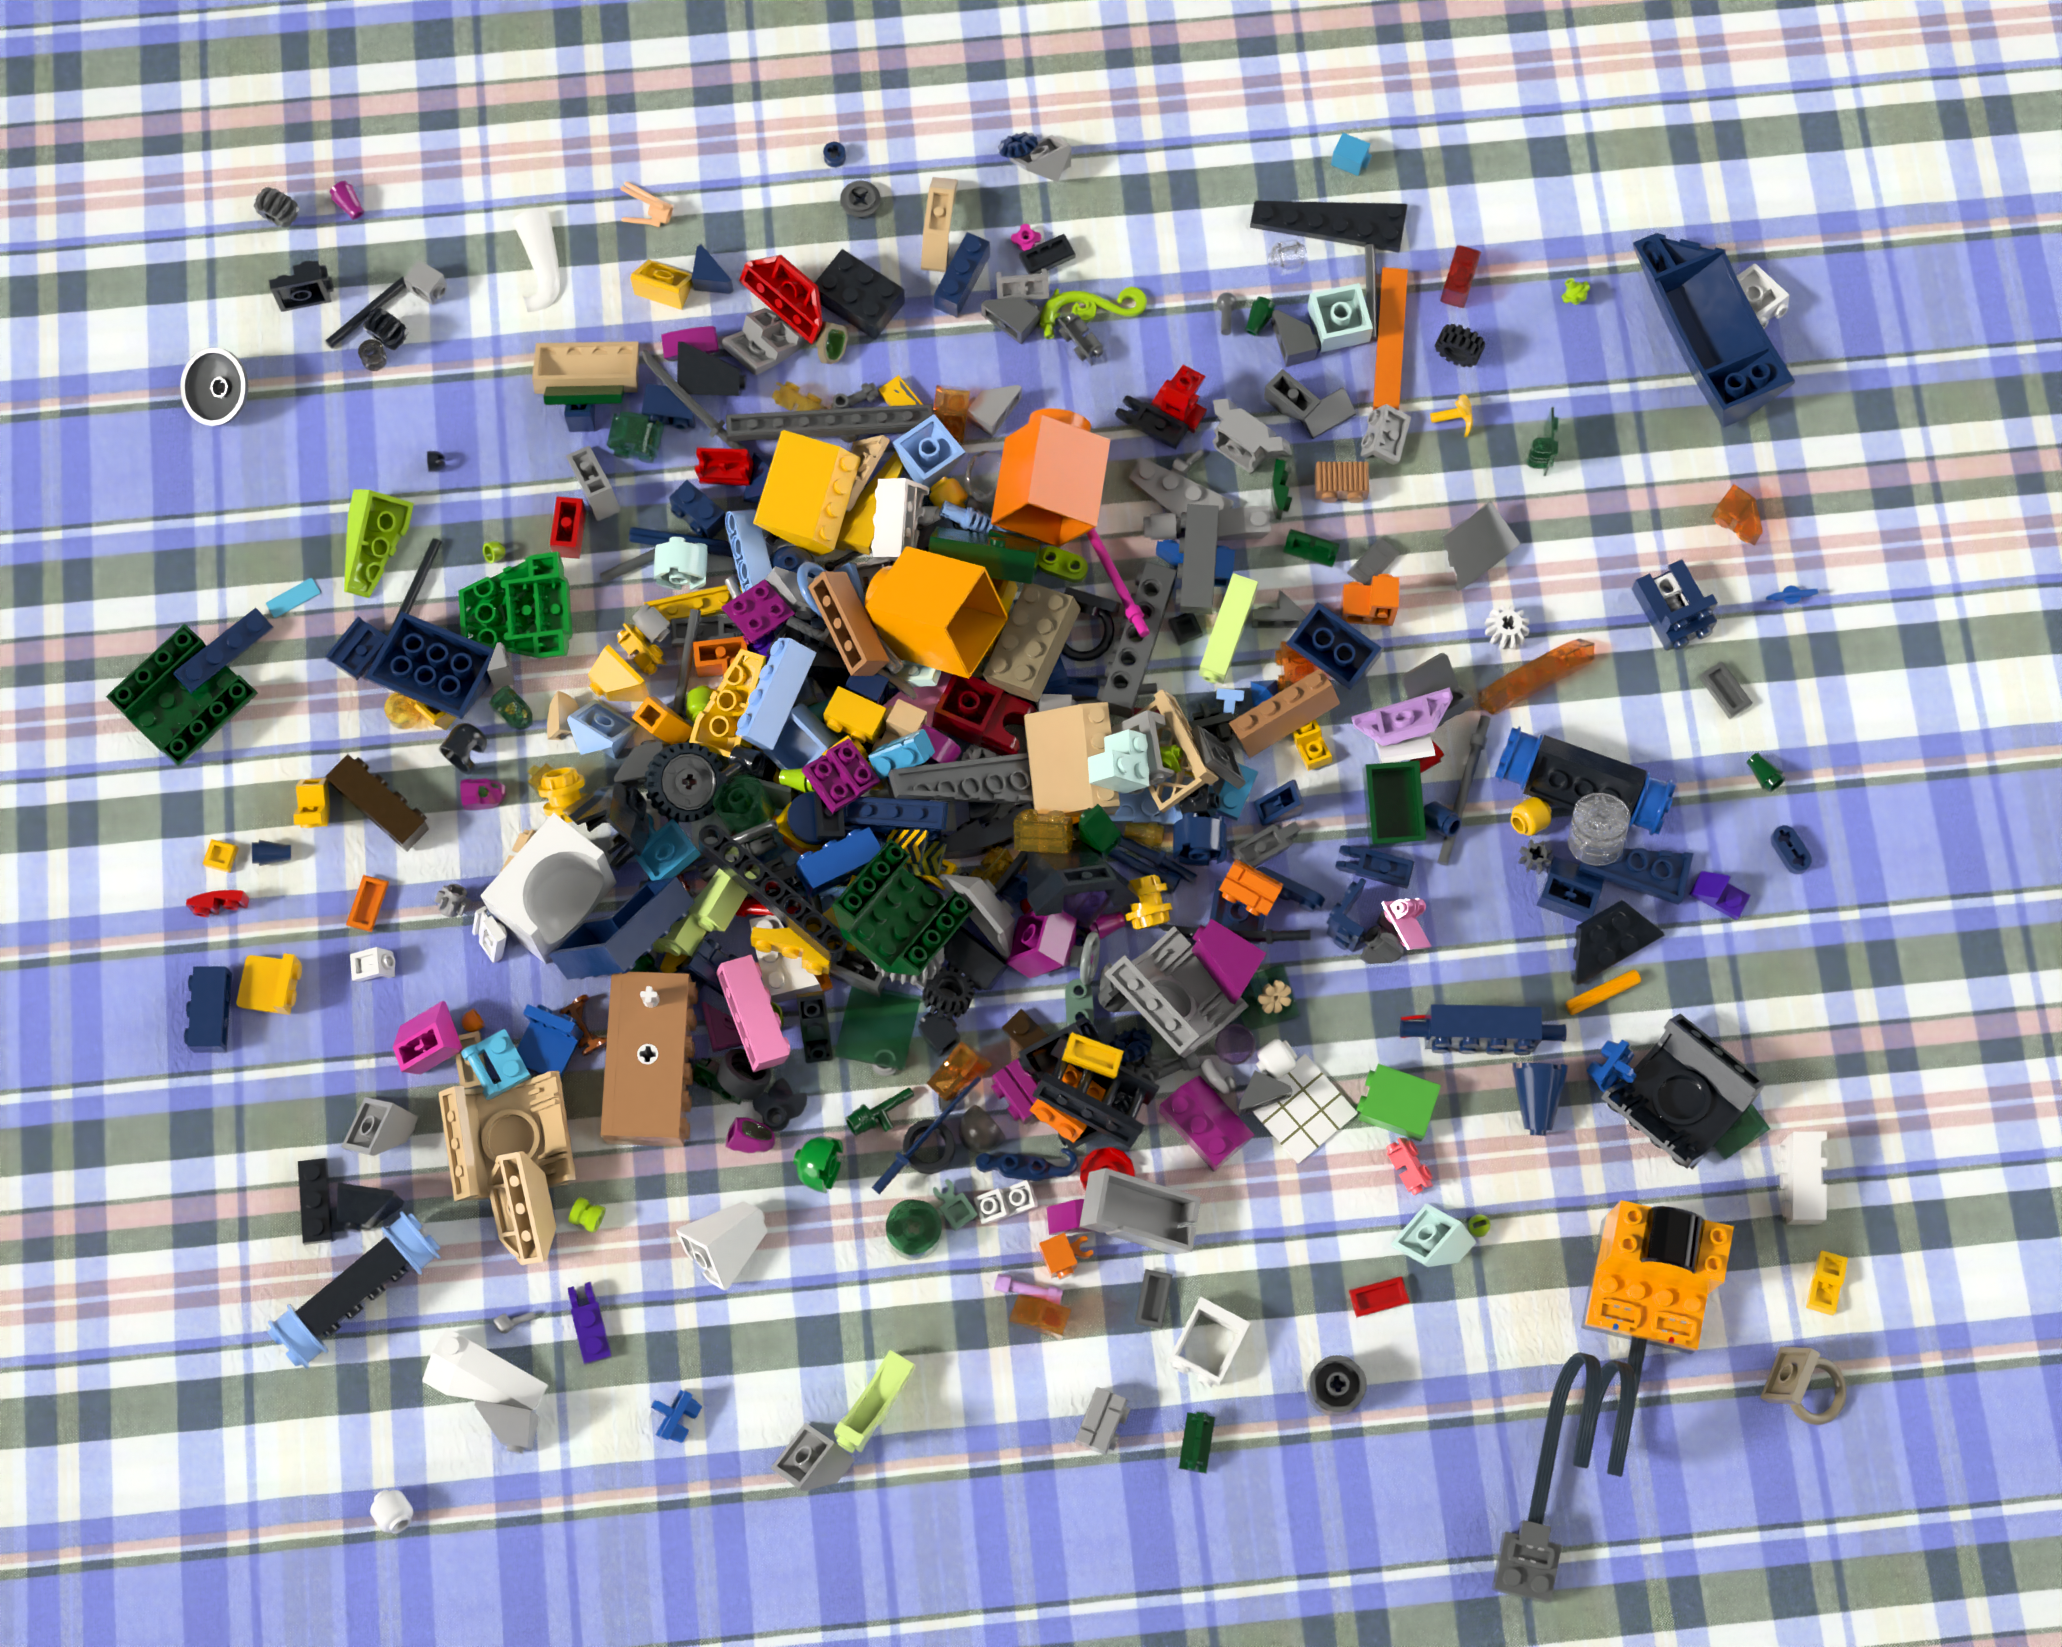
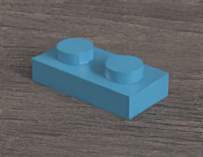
M1239 764L1246 784L1237 789L1225 780L1219 794L1220 808L1217 809V813L1235 821H1238L1258 775V771Z

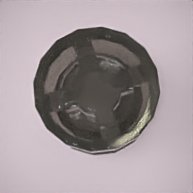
M368 339L360 344L358 354L363 366L370 371L381 370L387 363V355L382 344L374 339Z

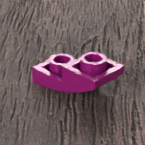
M714 326L688 328L661 334L664 359L667 361L678 359V342H688L710 354L719 352L716 327Z

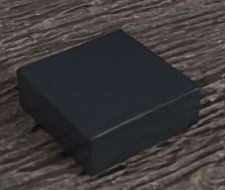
M1184 613L1168 620L1178 646L1203 636L1194 613Z

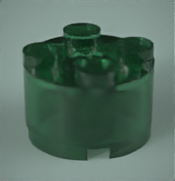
M620 412V416L614 413L607 446L614 450L613 455L618 458L628 459L629 455L639 457L638 460L642 462L653 463L654 458L658 456L664 424L656 420L655 424L648 422V416L638 413Z
M752 775L734 777V782L728 785L724 783L714 795L713 806L715 811L732 835L772 820L776 810V805L762 783Z
M907 1199L895 1205L891 1209L886 1221V1235L889 1245L896 1254L907 1260H919L931 1255L938 1248L942 1239V1224L937 1210L928 1202ZM909 1226H920L919 1233L916 1235L913 1232L909 1234Z

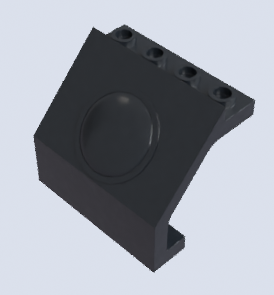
M1680 1013L1668 1020L1664 1026L1666 1031L1660 1040L1633 1069V1072L1636 1074L1634 1081L1629 1083L1622 1080L1608 1088L1601 1098L1607 1102L1611 1110L1625 1117L1633 1128L1642 1131L1648 1136L1652 1144L1662 1148L1672 1156V1160L1676 1164L1693 1170L1746 1113L1766 1085V1082Z

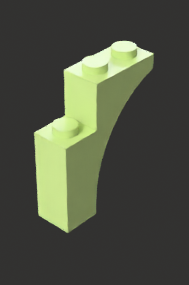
M719 868L707 886L694 899L695 903L688 909V915L680 921L674 922L670 926L671 931L652 944L654 946L653 950L661 954L669 952L675 956L680 954L692 956L707 931L717 930L725 932L748 892ZM751 871L745 874L749 879L757 878Z
M889 1350L862 1395L835 1428L836 1442H838L840 1447L850 1453H853L854 1450L862 1452L877 1425L880 1426L915 1369L913 1363Z

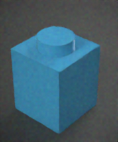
M1342 133L1333 152L1331 165L1359 176L1362 168L1367 169L1372 158V154H1369L1371 143Z

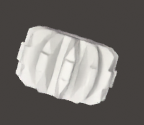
M1502 604L1499 606L1498 611L1493 609L1489 614L1490 618H1487L1485 621V626L1488 627L1485 630V636H1492L1491 644H1495L1498 641L1500 649H1504L1505 644H1508L1511 650L1515 648L1516 643L1523 644L1525 641L1524 636H1528L1530 631L1526 627L1529 624V619L1522 618L1523 610L1516 613L1514 605H1511L1509 610H1506ZM1503 625H1504V627H1506V625H1509L1510 627H1508V630H1507V629L1503 628Z

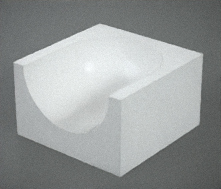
M553 812L480 896L495 921L502 923L506 932L547 964L551 959L548 954L588 917L617 882L604 852Z

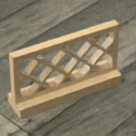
M1161 689L1154 695L1156 700L1134 716L1146 710L1154 712L1158 709L1161 715H1164L1165 723L1167 724V726L1157 729L1158 742H1160L1163 730L1170 731L1172 734L1169 745L1159 743V747L1172 746L1177 743L1178 747H1181L1183 750L1180 763L1182 771L1178 772L1175 783L1164 781L1161 784H1156L1157 789L1155 785L1148 787L1159 810L1165 813L1203 784L1208 783L1211 785L1219 778L1215 772L1204 765L1191 732L1192 728L1175 697ZM1185 771L1193 772L1196 779L1187 786L1181 785ZM1164 786L1172 787L1171 798L1163 802L1161 795Z

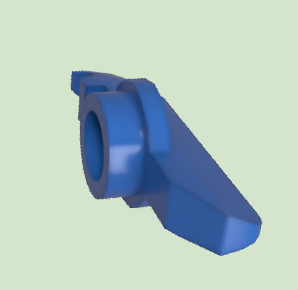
M1790 585L1784 588L1783 592L1768 595L1766 600H1783L1786 604L1792 605L1798 603L1801 598L1818 594L1819 591L1818 588L1800 590L1798 587Z

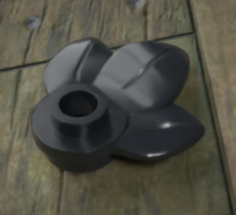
M780 1078L773 1084L768 1093L764 1092L759 1098L753 1099L752 1104L755 1111L763 1116V1123L772 1131L778 1132L788 1126L790 1119L799 1117L803 1113L807 1105V1094L796 1093L793 1095L788 1082L784 1078ZM775 1115H781L779 1122L775 1123L772 1121Z

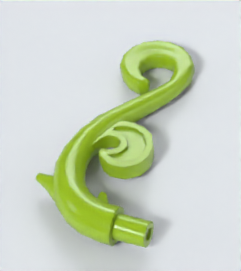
M1137 287L1123 289L1118 295L1117 303L1121 305L1126 298L1134 299L1136 302L1135 307L1124 309L1093 293L1066 291L1059 294V289H1055L1052 297L1042 308L1040 327L1044 330L1045 339H1053L1055 337L1053 329L1055 319L1061 315L1057 311L1064 305L1074 302L1086 305L1085 308H1081L1076 303L1072 308V313L1079 315L1084 323L1094 319L1096 306L1118 315L1135 317L1145 310L1147 303L1146 295Z

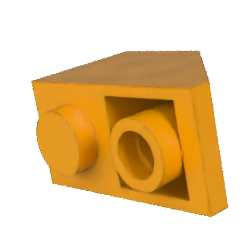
M647 696L632 716L635 721L650 733L670 745L687 743L692 734L693 726L657 697Z

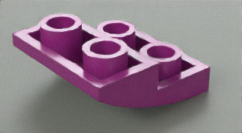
M849 738L828 749L824 756L805 765L802 769V773L832 814L847 806L880 782L877 775Z

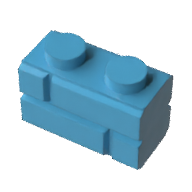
M920 729L890 743L878 746L869 755V760L878 778L881 780L889 777L888 773L892 769L914 767L926 762L935 753V750L926 731Z

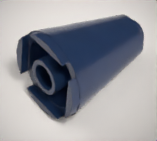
M1513 1062L1512 1070L1524 1129L1530 1130V1135L1546 1136V1130L1552 1131L1568 1065L1561 1064V1069L1559 1070L1558 1065L1550 1063H1522V1068H1520V1063Z

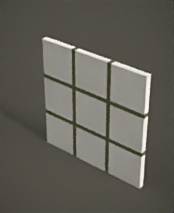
M1306 1054L1296 1061V1067L1292 1071L1278 1079V1081L1291 1086L1293 1091L1291 1097L1252 1111L1297 1164L1302 1162L1358 1114Z

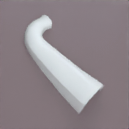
M534 208L522 212L514 219V226L540 283V288L535 295L531 297L523 296L528 313L549 307L557 298L560 288L558 259L549 215L544 208Z

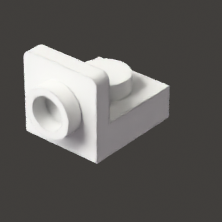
M375 947L350 954L352 981L361 982L380 976L386 978L395 977V958L392 951Z

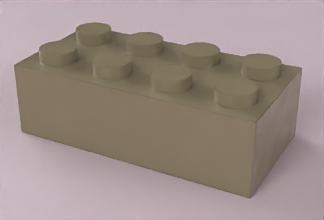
M1025 583L984 670L983 676L987 682L1004 689L1005 692L1038 703L1081 610L1075 598L1037 584Z

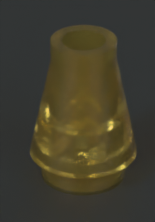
M1127 822L1124 837L1151 848L1155 846L1161 847L1165 826L1159 825V822Z

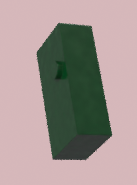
M936 527L930 536L928 552L985 567L990 578L1032 584L1037 573L1041 543Z

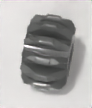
M265 187V189L258 193L253 205L256 212L262 218L282 227L290 226L297 218V213L300 209L296 201L292 200L290 196L270 187Z

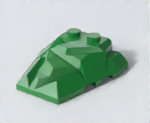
M558 551L526 557L524 562L514 567L508 566L504 568L500 574L491 578L487 576L458 590L461 636L495 649L497 643L501 642L506 652L538 659L567 656L569 640L573 636L570 589L568 579L564 576V566Z

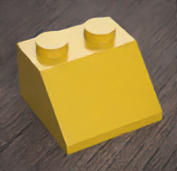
M838 686L824 712V722L827 723L826 725L836 732H841L842 730L851 734L854 740L858 739L860 743L868 742L873 745L877 738L886 730L884 716L887 710L881 705Z

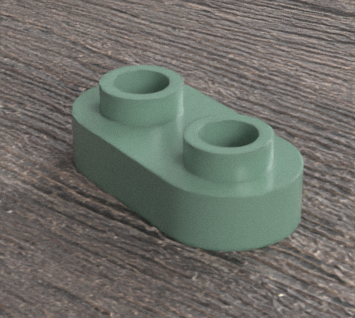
M1074 979L1067 984L1065 989L1067 1026L1076 1022L1075 1017L1078 1014L1084 1015L1093 1025L1091 985H1083L1081 979ZM1081 988L1084 993L1078 996L1074 994V990Z

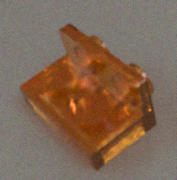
M1286 641L1280 642L1279 650H1275L1276 666H1281V675H1278V689L1282 691L1305 678L1308 674L1313 673L1314 666L1310 661L1287 646Z

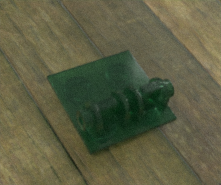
M1551 407L1543 428V438L1534 439L1526 459V463L1530 468L1543 469V476H1546L1549 467H1553L1554 456L1558 455L1559 445L1558 441H1554V432L1557 433L1559 420L1558 417H1554V407Z

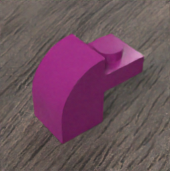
M923 724L920 729L926 731L935 750V753L926 763L932 765L956 762L961 753L960 747L944 734Z

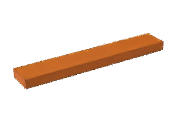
M1382 267L1373 410L1385 404L1399 410L1408 269Z

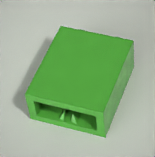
M1378 1064L1375 1071L1370 1070L1365 1085L1369 1087L1367 1096L1361 1095L1356 1111L1361 1112L1359 1120L1422 1142L1441 1085Z

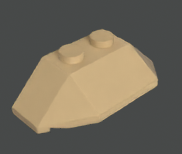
M523 1151L498 1155L487 1186L499 1240L517 1258L520 1265L544 1262L548 1258L557 1228L545 1172Z

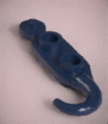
M1062 1148L1061 1152L1070 1158V1164L1066 1167L1055 1166L1040 1157L1005 1154L1000 1158H994L988 1153L979 1154L975 1164L976 1168L981 1172L997 1170L1006 1178L1042 1181L1049 1178H1062L1072 1175L1077 1169L1078 1158L1073 1151Z

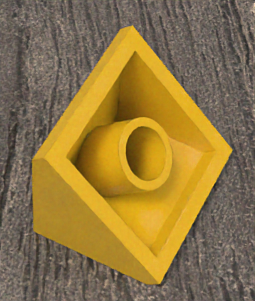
M649 259L631 274L634 295L680 310L683 309L693 285L692 273Z

